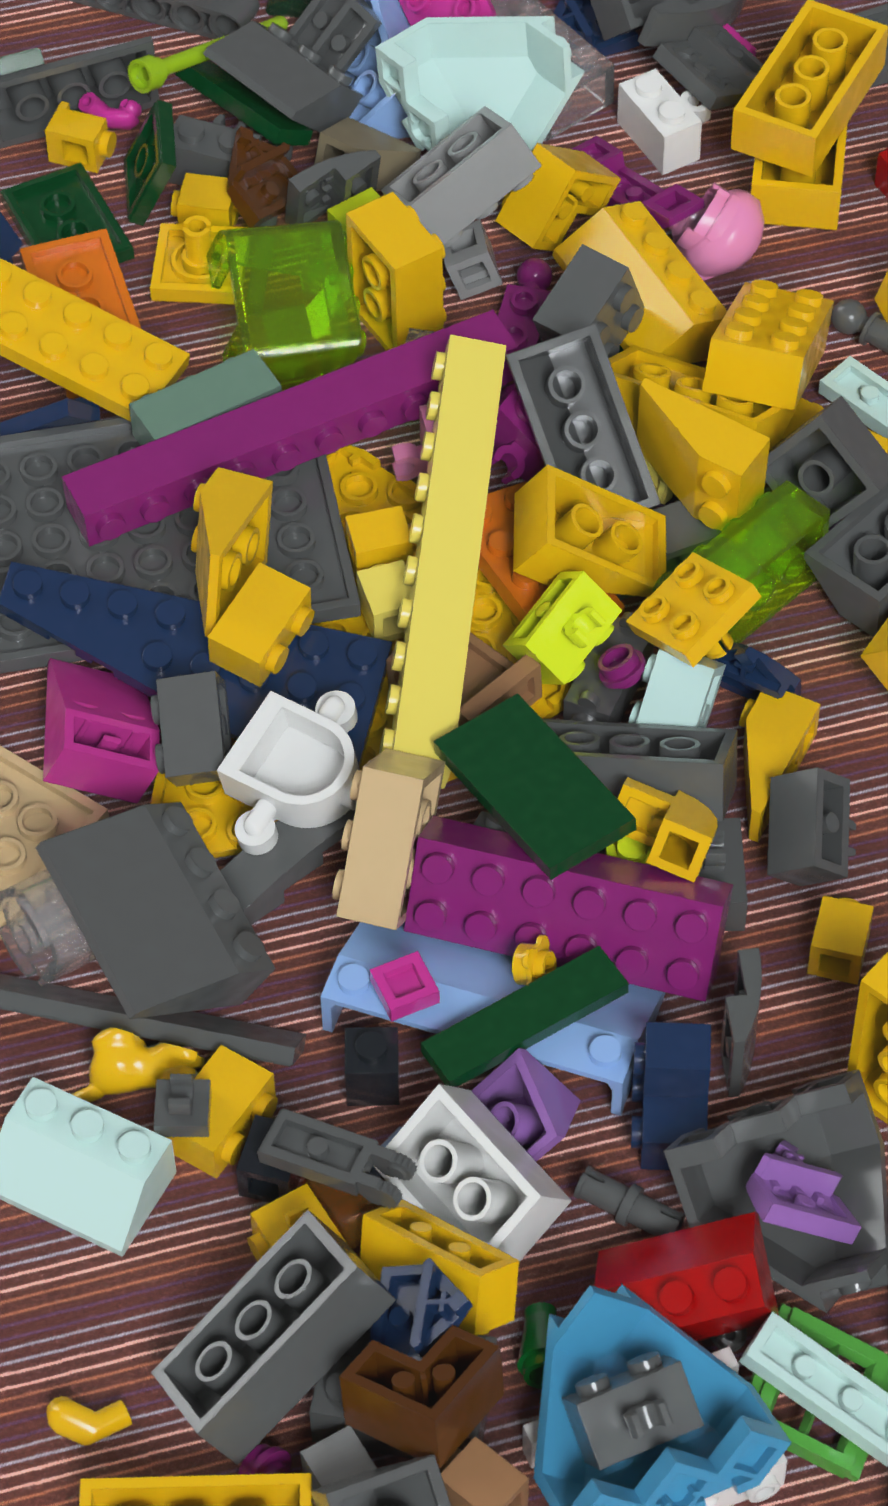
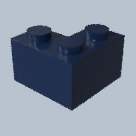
M646 1022L645 1043L635 1042L632 1102H642V1116H632L631 1148L641 1149V1169L670 1170L664 1150L681 1135L698 1128H705V1131L708 1130L711 1024Z

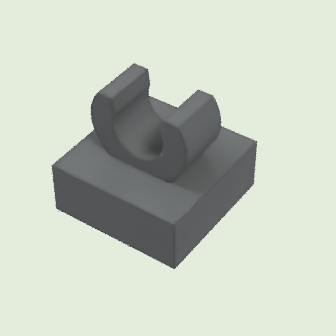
M170 1074V1079H157L154 1132L164 1137H209L212 1094L210 1079H193L192 1074Z

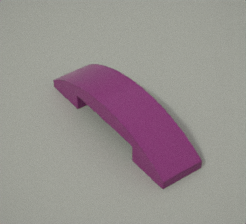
M597 135L572 148L573 150L584 151L621 178L606 207L641 201L662 229L671 227L705 208L704 199L677 183L664 190L626 167L623 151Z

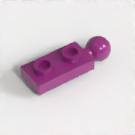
M529 258L521 263L517 270L519 285L507 284L498 314L499 319L519 346V350L539 343L540 335L532 319L551 292L546 289L552 282V270L549 264L540 258Z

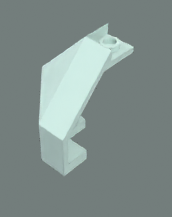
M554 16L426 17L375 47L379 83L387 97L393 94L396 95L408 116L402 120L405 129L415 146L422 150L427 149V151L431 150L484 106L510 122L532 151L537 143H543L585 72L571 61L572 52L570 44L562 36L556 35Z

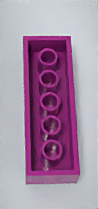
M432 816L418 836L404 931L512 957L519 944H535L539 935H546L550 943L548 951L554 952L556 956V967H560L600 946L629 984L705 1002L716 979L734 884L700 876L693 883L652 865L599 853L594 854L550 880L507 832Z

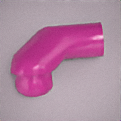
M88 92L80 98L78 108L83 113L107 118L108 129L130 130L140 122L138 117L142 113L141 105L132 99H123L120 101L119 108L117 109L109 107L94 93Z

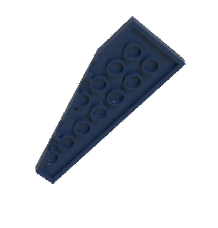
M12 561L0 594L1 614L48 640L52 637L75 650L76 656L91 664L93 661L113 671L114 677L150 697L157 695L156 679L216 671L226 681L231 738L236 741L270 691L314 712L317 701L325 693L335 690L346 692L353 698L358 713L356 725L347 734L352 741L359 768L361 767L387 672L386 661L392 653L391 641L310 625L302 637L296 635L289 645V654L282 669L276 675L270 673L260 688L209 661L208 638L204 633L200 601Z

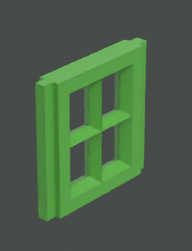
M783 1303L778 1307L781 1318L819 1345L829 1349L828 1351L836 1357L840 1355L866 1368L863 1376L888 1393V1354L796 1307L791 1308ZM753 1372L749 1383L754 1386L772 1413L780 1391ZM807 1410L799 1430L777 1420L792 1442L787 1451L842 1479L846 1477L853 1482L859 1480L868 1453L843 1435H841L836 1449L808 1436L815 1416Z

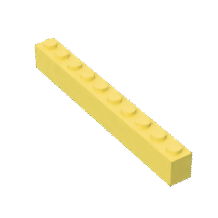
M450 334L445 353L436 351L431 380L439 381L438 392H430L426 411V420L434 421L433 431H425L420 460L428 461L427 473H419L414 501L423 502L421 515L414 513L409 534V543L417 544L416 555H408L403 577V585L411 586L410 599L402 598L397 627L405 628L404 642L396 641L391 670L399 671L398 685L390 684L385 707V714L394 716L392 729L384 728L379 754L388 748L441 760L435 753L433 741L458 728L506 345ZM446 764L441 789H445L451 773Z

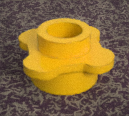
M539 935L535 944L521 943L516 948L512 961V974L516 984L527 985L556 969V956L554 952L548 951L550 943L546 935Z

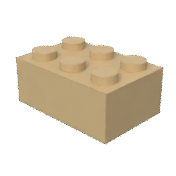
M386 748L375 758L369 760L363 766V770H356L350 791V799L357 801L354 820L348 819L341 841V849L348 851L345 870H338L332 892V898L339 900L336 917L397 930L405 922L418 836L432 816H436L446 761Z

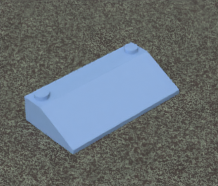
M360 922L338 954L320 996L323 1030L333 1033L343 1007L391 1021L370 981L369 969L416 951L419 952L440 991V1003L393 1021L396 1023L438 1034L526 985H518L514 981L512 956L405 932V922L397 930ZM629 984L627 994L525 1050L542 1065L607 1083L612 1089L611 1113L621 1116L633 1082L635 1042L645 1043L646 1022L656 1021L666 992Z

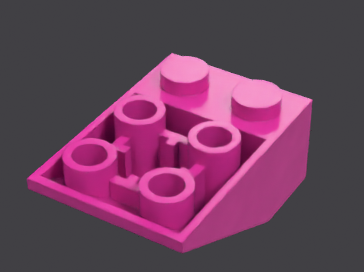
M50 658L47 667L43 781L138 803L159 772L156 763L155 747L156 744H160V730L158 725L154 723L148 696L117 679L113 673Z

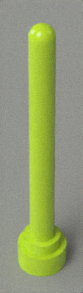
M276 16L259 23L267 28L270 27L272 22L284 29L288 28V21L283 16ZM225 36L163 59L153 55H145L132 60L128 66V77L131 85L142 94L159 89L164 84V81H166L168 75L210 60L203 54L209 45Z

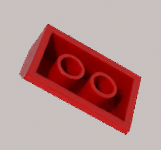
M756 1211L598 1251L594 1287L615 1293L623 1284L695 1341L761 1325L772 1311L779 1316L761 1225Z

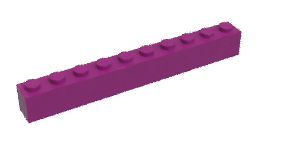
M487 311L62 476L67 508L89 547L106 540H113L121 534L149 523L159 522L169 515L192 507L198 486L201 483L206 484L218 467L259 478H266L281 471L291 470L295 466L319 456L334 453L342 447L365 438L375 437L383 431L408 421L418 420L419 406L428 404L431 391L438 392L439 381L431 380L436 351L445 353L450 334L506 345L505 356L519 351V346L495 311ZM506 357L501 387L513 381Z

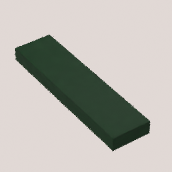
M208 60L174 73L176 74L175 76L275 145H281L282 143L292 146L309 145L313 130L291 120L213 62Z
M597 946L421 1042V1053L445 1085L458 1087L504 1062L518 1048L527 1049L627 994L629 983L602 948Z

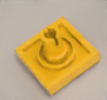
M200 215L187 218L183 224L161 223L150 284L151 301L241 305L250 244L249 227L211 225L208 218Z
M692 552L641 603L640 607L626 620V623L635 635L694 667L704 656L709 659H719L727 654L719 644L720 640L727 649L731 650L734 642L728 631L762 596L753 583Z

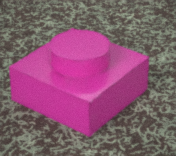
M418 951L369 969L370 981L391 1022L440 1003V991Z

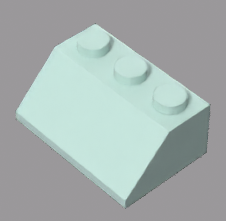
M32 1077L5 1117L0 1131V1200L122 1257L176 1174L171 1139L35 1077Z

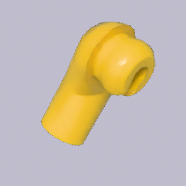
M60 1396L53 1399L48 1404L46 1410L48 1425L56 1434L83 1446L91 1445L132 1425L130 1415L122 1400L116 1401L100 1410L93 1411L69 1397Z

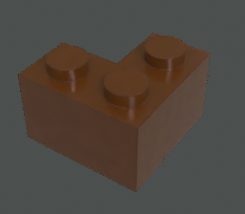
M454 1325L445 1332L420 1361L372 1340L339 1376L346 1425L416 1458L433 1454L436 1457L439 1469L504 1395L500 1346Z

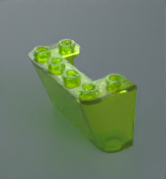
M338 220L220 230L217 233L206 255L211 287L220 289L228 272H230L238 322L222 354L223 362L231 357H236L255 349L281 384L282 391L351 365L356 360V357L360 358L363 355L366 346V333L364 330H361L359 320L360 301L354 294L352 283L354 270L353 265L348 262L346 251L347 233L342 230L341 223Z

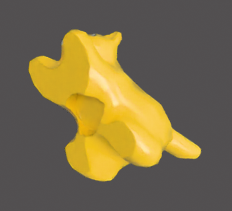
M110 1027L100 1031L92 1040L94 1054L89 1067L90 1084L72 1093V1095L91 1103L105 1095H119L140 1089L156 1088L157 1079H170V1074H192L194 1079L198 1074L194 1068L203 1067L205 1058L197 1056L198 1052L167 1043H159L153 1047H147L145 1041L140 1039L139 1036L122 1029Z

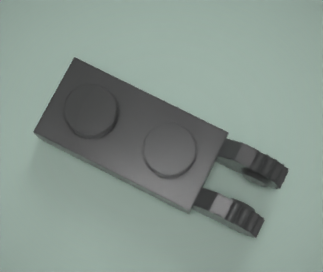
M284 1108L279 1111L257 1151L259 1162L355 1196L359 1193L369 1202L383 1205L390 1209L391 1207L395 1208L398 1206L403 1194L397 1186L387 1182V1180L383 1181L381 1178L370 1175L372 1167L375 1166L384 1175L396 1177L404 1181L412 1179L417 1170L415 1162L408 1158L407 1155L380 1146L377 1140Z

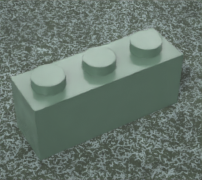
M252 349L130 403L132 434L139 445L142 446L281 392L282 386L255 349Z

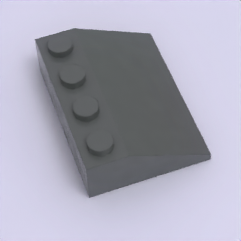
M181 802L142 805L41 841L36 847L38 854L129 1019L241 1005L276 969L264 948L263 942L256 935L240 907L239 900L232 893L216 864L215 858L207 849L193 824L191 816Z

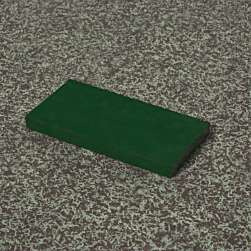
M518 693L433 741L436 755L442 761H446V766L550 880L637 830L636 818Z

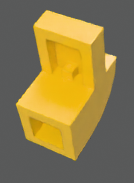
M627 777L621 788L618 800L636 818L637 830L626 835V837L652 847L646 863L694 883L702 869L718 828L716 816L699 800L678 790L676 796H672Z

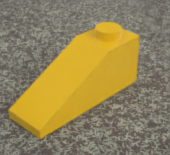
M786 691L783 697L778 699L760 692L756 700L750 698L745 704L739 726L745 728L743 756L748 836L750 840L759 842L769 823L771 777L796 772L814 740L818 729L820 703Z

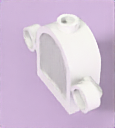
M337 690L325 693L317 701L314 712L270 691L218 767L217 773L225 794L253 807L252 810L243 813L235 824V834L238 843L246 853L262 855L274 848L278 840V831L274 820H279L298 828H317L338 820L350 809H356L357 801L350 799V791L354 774L360 768L352 741L347 733L356 725L358 713L354 700L348 693Z

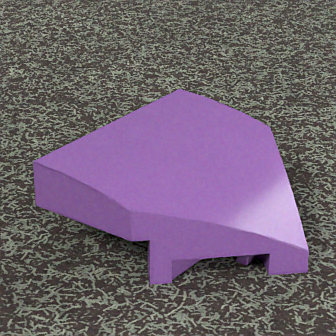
M785 1140L779 1143L773 1154L766 1152L745 1186L751 1202L762 1221L852 1245L862 1226L843 1201L833 1194L843 1176L836 1171L803 1163L805 1157L797 1153L799 1149Z

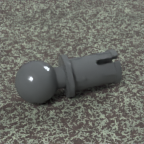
M850 298L841 300L834 306L831 322L840 333L850 335L859 332L861 333L859 337L860 344L864 346L869 343L888 354V323L881 319L882 314L876 311L871 317H868L864 306L858 300Z

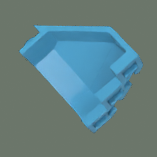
M623 1284L615 1293L590 1285L566 1318L549 1314L533 1478L550 1506H706L705 1498L731 1487L734 1488L738 1495L759 1486L792 1443L752 1384ZM658 1351L660 1357L666 1355L680 1360L704 1426L602 1470L585 1463L561 1398L577 1392L575 1384L587 1377L607 1373L608 1378L627 1371L626 1363L645 1353Z

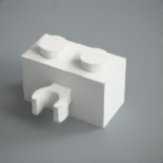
M657 69L624 81L618 87L617 122L662 175L700 160L702 123L707 122L711 118V110H708L704 105L696 106L699 104V100L688 90L679 96Z

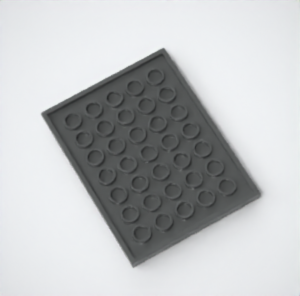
M120 417L0 436V594L12 561L199 601L195 575L196 553L191 551L192 536L198 525L199 512L194 511L193 506L169 515L159 522L146 524L121 534L113 540H106L91 547L87 544L67 508L62 476L139 447V443L132 434L130 421ZM326 454L299 464L291 470L281 471L263 478L273 481L266 565L311 588V609L315 611L311 624L361 616L360 600ZM0 613V674L48 666L50 658L69 663L83 661L82 658L76 656L75 650L52 637L48 640Z

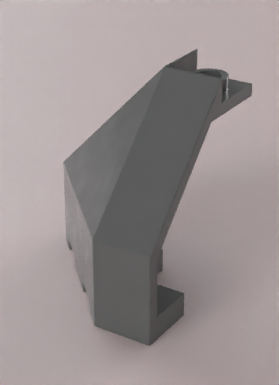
M859 1069L803 1084L792 1089L793 1095L785 1099L773 1102L763 1101L727 1116L729 1122L717 1128L706 1131L705 1128H698L681 1135L664 1150L690 1228L756 1211L745 1186L750 1176L755 1172L763 1155L766 1152L773 1154L779 1143L783 1140L799 1149L797 1153L805 1157L803 1163L836 1171L843 1176L833 1194L843 1201L862 1226L852 1245L766 1223L759 1216L772 1280L825 1313L843 1295L888 1285V1199L885 1145Z

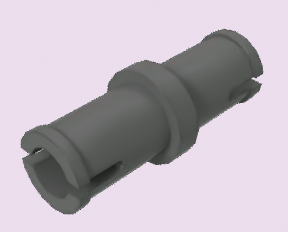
M590 1165L585 1169V1173L581 1175L573 1195L577 1199H582L616 1216V1223L624 1227L630 1223L654 1236L679 1231L686 1216L685 1213L678 1212L644 1195V1188L636 1184L628 1187L594 1170V1167Z

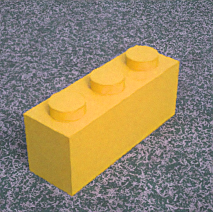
M403 1199L395 1208L391 1207L390 1209L383 1206L363 1214L360 1259L379 1281L382 1267L421 1265L430 1257L445 1276L473 1305L459 1328L478 1336L485 1335L492 1329L514 1321L519 1269L518 1259Z

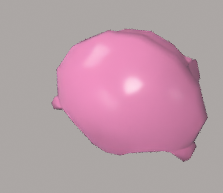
M714 182L702 197L705 208L669 227L672 231L673 243L703 281L739 269L750 260L762 241L765 220L760 200L746 190L733 189L727 191Z

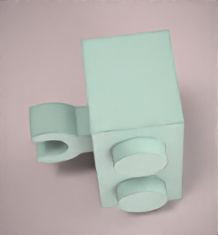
M659 649L658 654L653 653L647 661L643 673V682L648 683L643 701L638 700L635 703L628 723L706 728L726 664L703 657L692 667Z

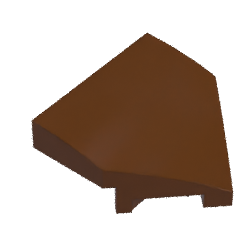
M240 126L236 131L232 150L227 193L250 229H253L286 211L288 181L298 172L285 157L290 150L289 144L282 143L276 147L253 138V130Z

